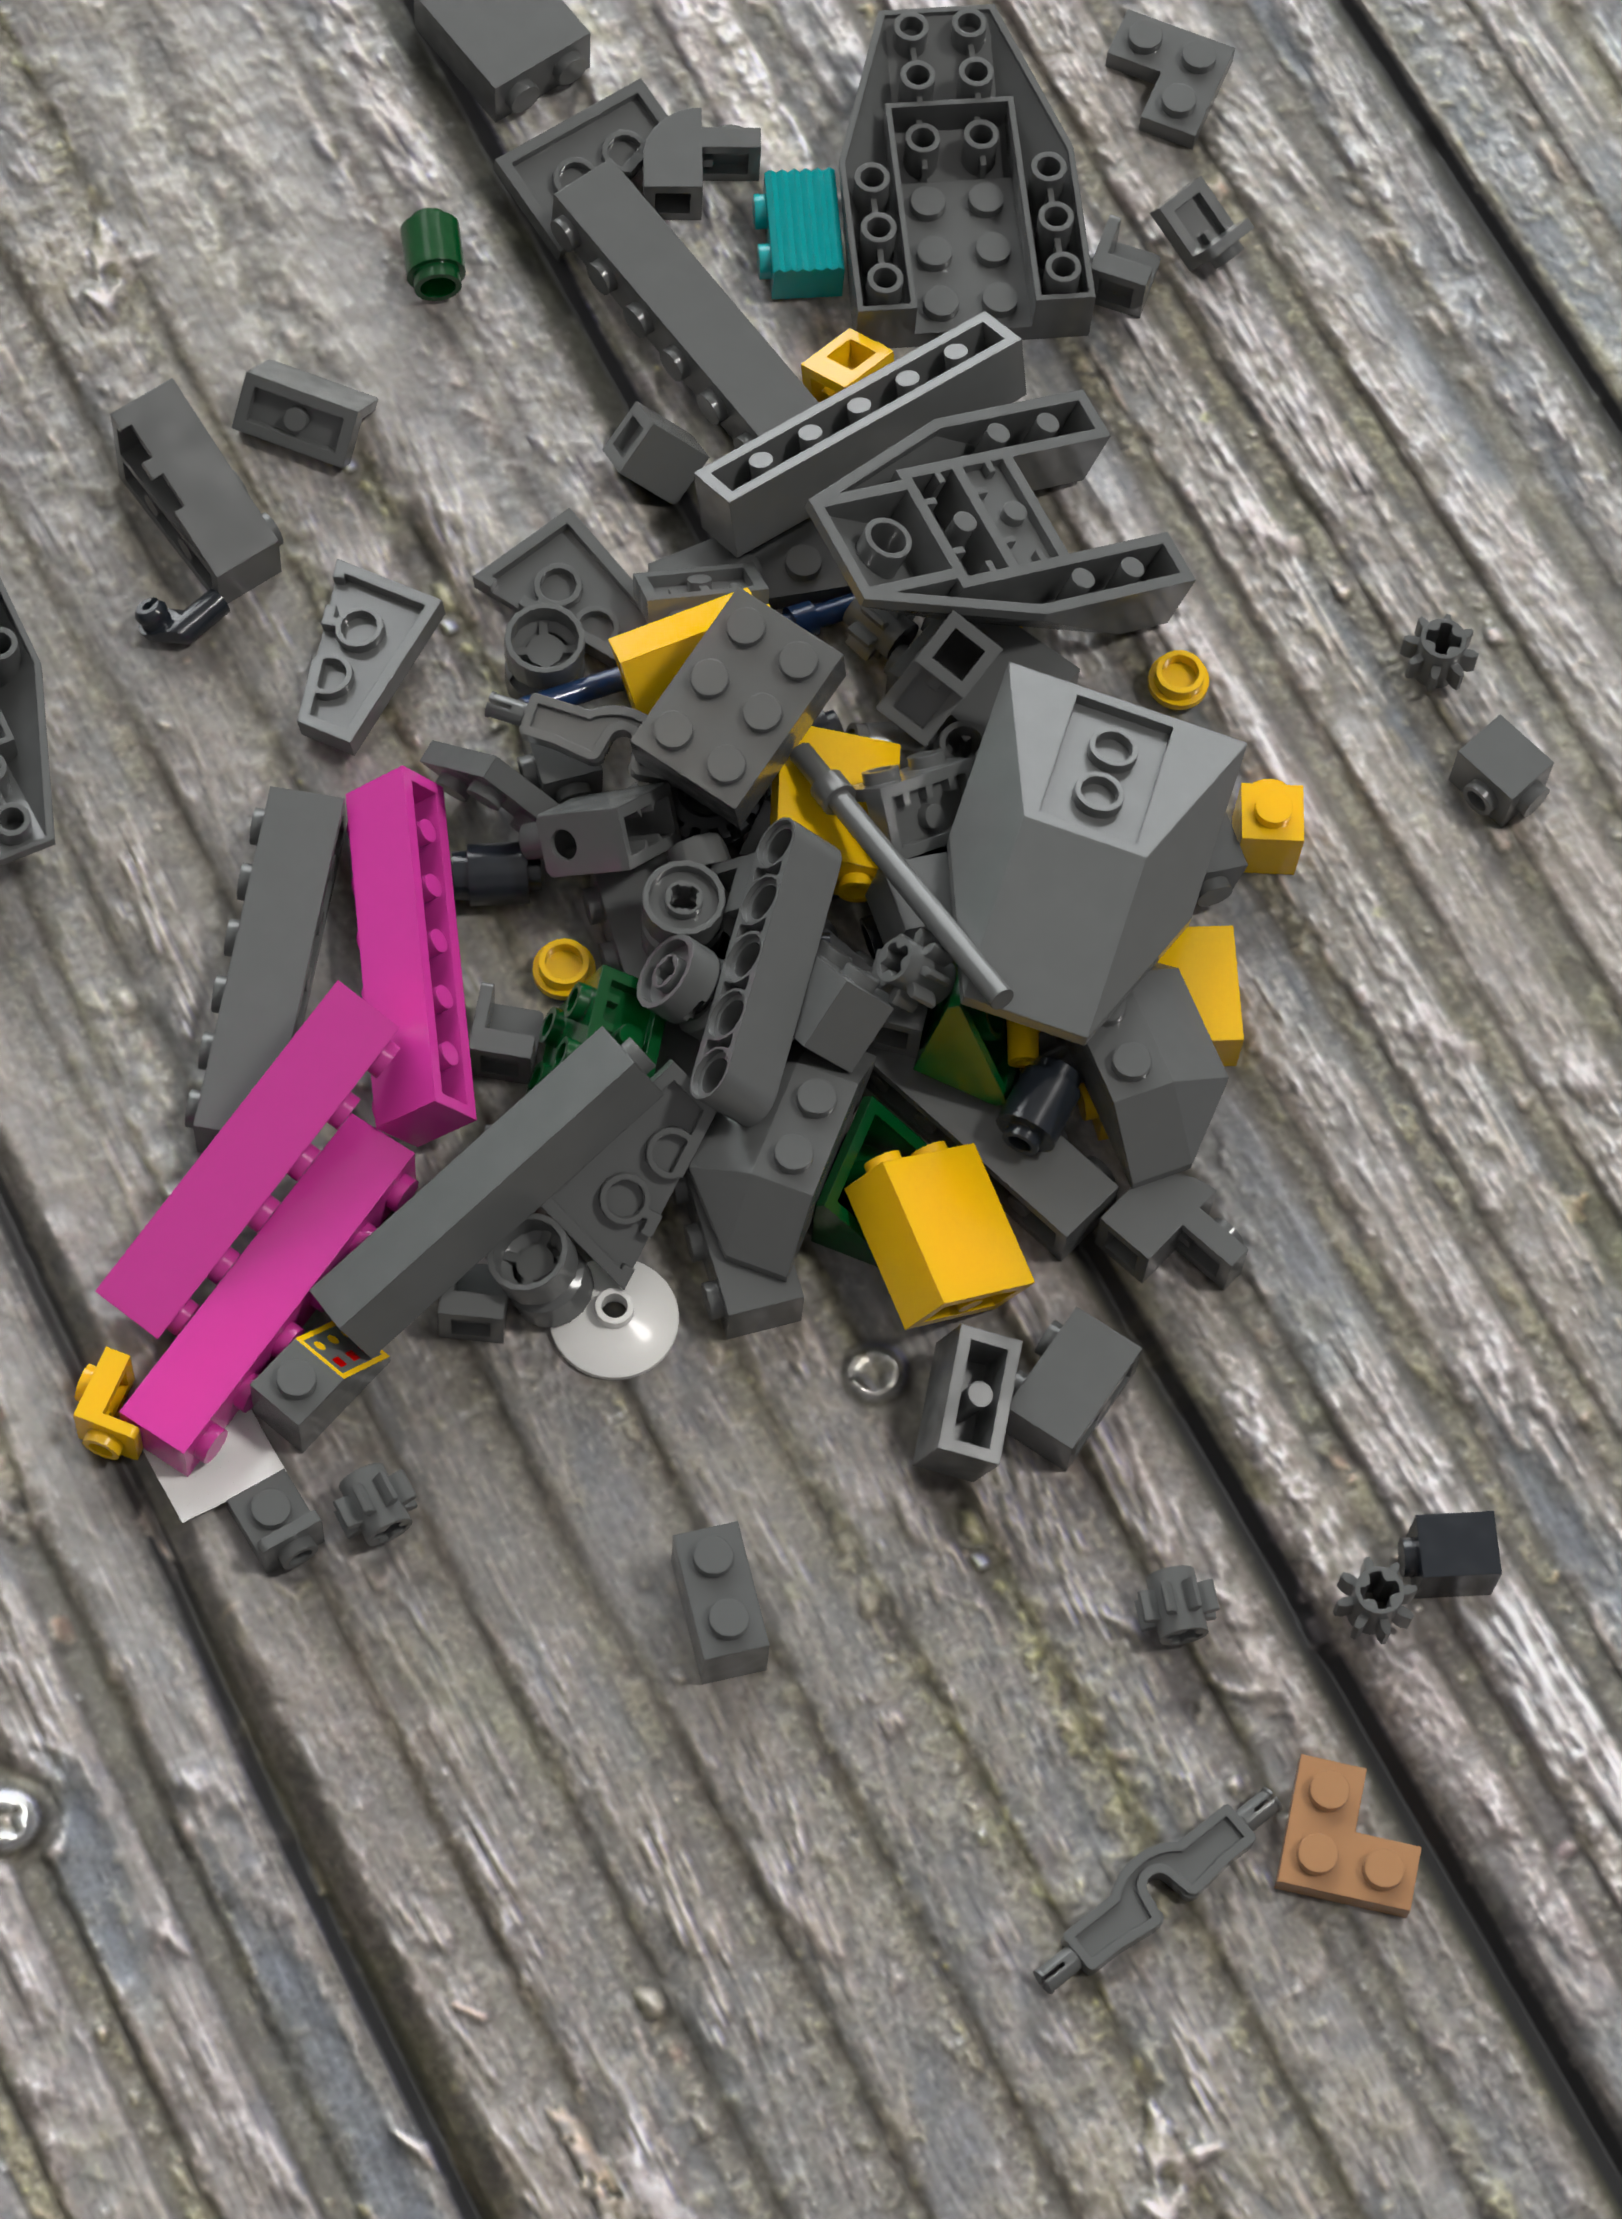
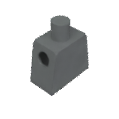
M669 782L574 797L538 814L536 822L524 823L519 831V845L523 856L527 860L544 859L546 871L553 878L631 870L664 853L673 845L682 841Z

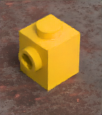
M1262 779L1253 783H1241L1232 816V827L1248 864L1243 873L1295 874L1304 844L1303 785H1286L1284 782L1276 779Z

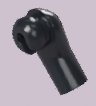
M210 588L185 610L167 609L165 602L154 597L145 599L137 606L135 619L139 623V632L151 642L190 644L230 612V608L225 599L217 591Z

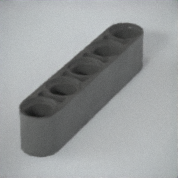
M782 817L769 826L757 846L690 1081L691 1095L695 1099L743 1127H752L761 1122L773 1107L777 1097L841 868L842 856L838 848L789 817Z

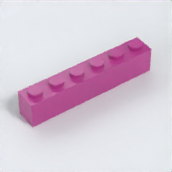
M402 765L345 794L348 818L347 835L350 840L353 872L351 884L355 895L358 927L356 939L360 950L363 982L362 999L400 1027L391 1041L401 1049L378 1078L371 1075L373 1092L372 1112L375 1118L376 1129L419 1147L476 1121L477 1117L444 790L437 783Z
M337 980L95 1292L156 1339H159L165 1330H168L177 1337L200 1307L199 1304L191 1299L194 1292L206 1277L216 1285L220 1282L241 1255L231 1247L236 1238L246 1226L258 1233L281 1203L271 1193L286 1174L296 1181L300 1179L321 1152L311 1143L326 1123L338 1130L361 1100L351 1092L366 1071L375 1078H378L401 1049L391 1041L400 1027Z
M353 1113L348 1116L119 1411L122 1421L135 1425L140 1429L145 1450L187 1477L200 1461L207 1464L213 1460L227 1438L228 1431L225 1429L239 1410L247 1413L253 1407L250 1384L295 1338L305 1334V1329L302 1327L316 1309L320 1312L325 1311L309 1290L380 1227L391 1211L396 1212L414 1196L419 1184L416 1180L414 1152Z

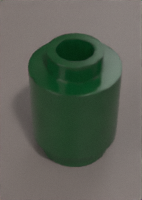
M420 209L407 218L400 228L407 281L414 288L415 294L421 299L428 301L449 299L459 293L462 288L461 281L466 275L459 222L455 216L441 209Z

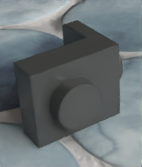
M1202 176L1188 183L1150 213L1189 271L1209 261L1215 269L1224 265L1244 249L1239 239L1255 228L1248 218L1234 224Z

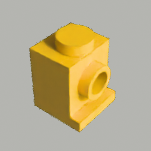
M849 328L801 364L803 384L820 403L894 362V351L882 343Z

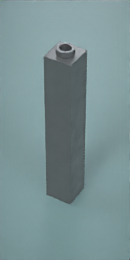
M601 1026L309 1291L337 1327L369 1357L373 1358L664 1095L647 1076L656 1065L631 1037L619 1045L608 1031Z

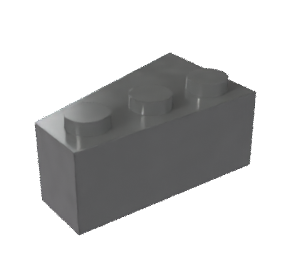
M173 378L110 414L120 479L207 591L210 588L214 589L228 604L282 572L279 546L284 541L279 528L267 513H260L249 496L244 483L237 473L232 470Z

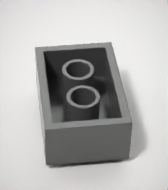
M737 587L630 739L635 761L740 828L784 766L792 750L800 743L846 677L844 654L745 590Z

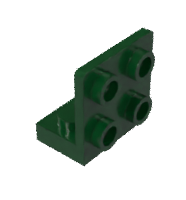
M603 964L585 983L577 982L572 988L568 999L559 1008L552 1007L549 1010L539 1035V1041L546 1044L543 1059L536 1065L531 1074L527 1093L601 1026L608 1031L619 1045L631 1037L656 1065L666 1020L641 1006L637 999V983L639 978ZM655 1068L647 1074L649 1078L654 1075Z

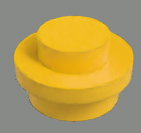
M1174 650L1162 655L1152 664L1147 681L1148 689L1152 697L1162 706L1173 710H1186L1198 705L1206 696L1209 686V674L1202 661L1195 654L1185 650Z
M567 938L556 939L543 946L536 954L532 968L533 979L543 994L556 1000L565 1001L577 982L585 983L596 972L595 960L590 951L579 942Z

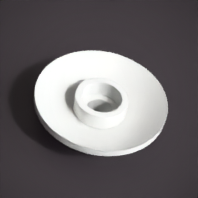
M594 1260L588 1262L587 1265L591 1269L594 1281L592 1298L583 1313L570 1323L554 1328L550 1327L554 1344L559 1353L571 1366L588 1376L602 1380L618 1381L643 1375L663 1361L676 1340L679 1326V1311L673 1291L663 1277L652 1268L636 1261L633 1267L635 1271L625 1290ZM618 1302L623 1304L627 1311L620 1317L612 1318L607 1316L602 1309L607 1303Z

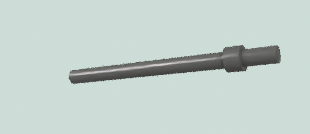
M801 743L796 746L790 754V760L810 783V793L826 814L837 816L990 1006L995 1010L1007 1006L1012 1001L1014 992L856 801V790L841 771L831 770L809 743Z

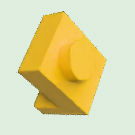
M107 1346L97 1366L88 1364L78 1381L74 1398L79 1404L73 1414L79 1439L83 1440L82 1444L88 1450L101 1457L117 1460L120 1455H123L130 1459L138 1460L143 1451L140 1429L135 1425L117 1419L119 1411L135 1381L131 1357Z

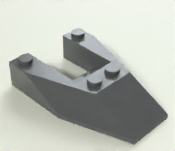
M1083 389L936 418L811 497L805 505V509L861 607L944 620L954 610L968 622L1119 635L1168 623L1196 581L1168 532L1074 553H1068L1033 491L1084 480L1111 437Z

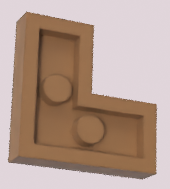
M1301 1754L1297 1763L1274 1888L1407 1918L1411 1911L1422 1847L1356 1832L1367 1768Z

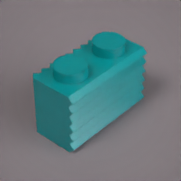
M817 167L812 171L805 168L800 172L796 169H792L789 172L783 169L778 172L772 170L765 172L763 194H753L752 198L754 230L765 229L766 238L765 244H757L759 280L770 279L771 299L842 296L845 267L835 170L830 167L821 170Z

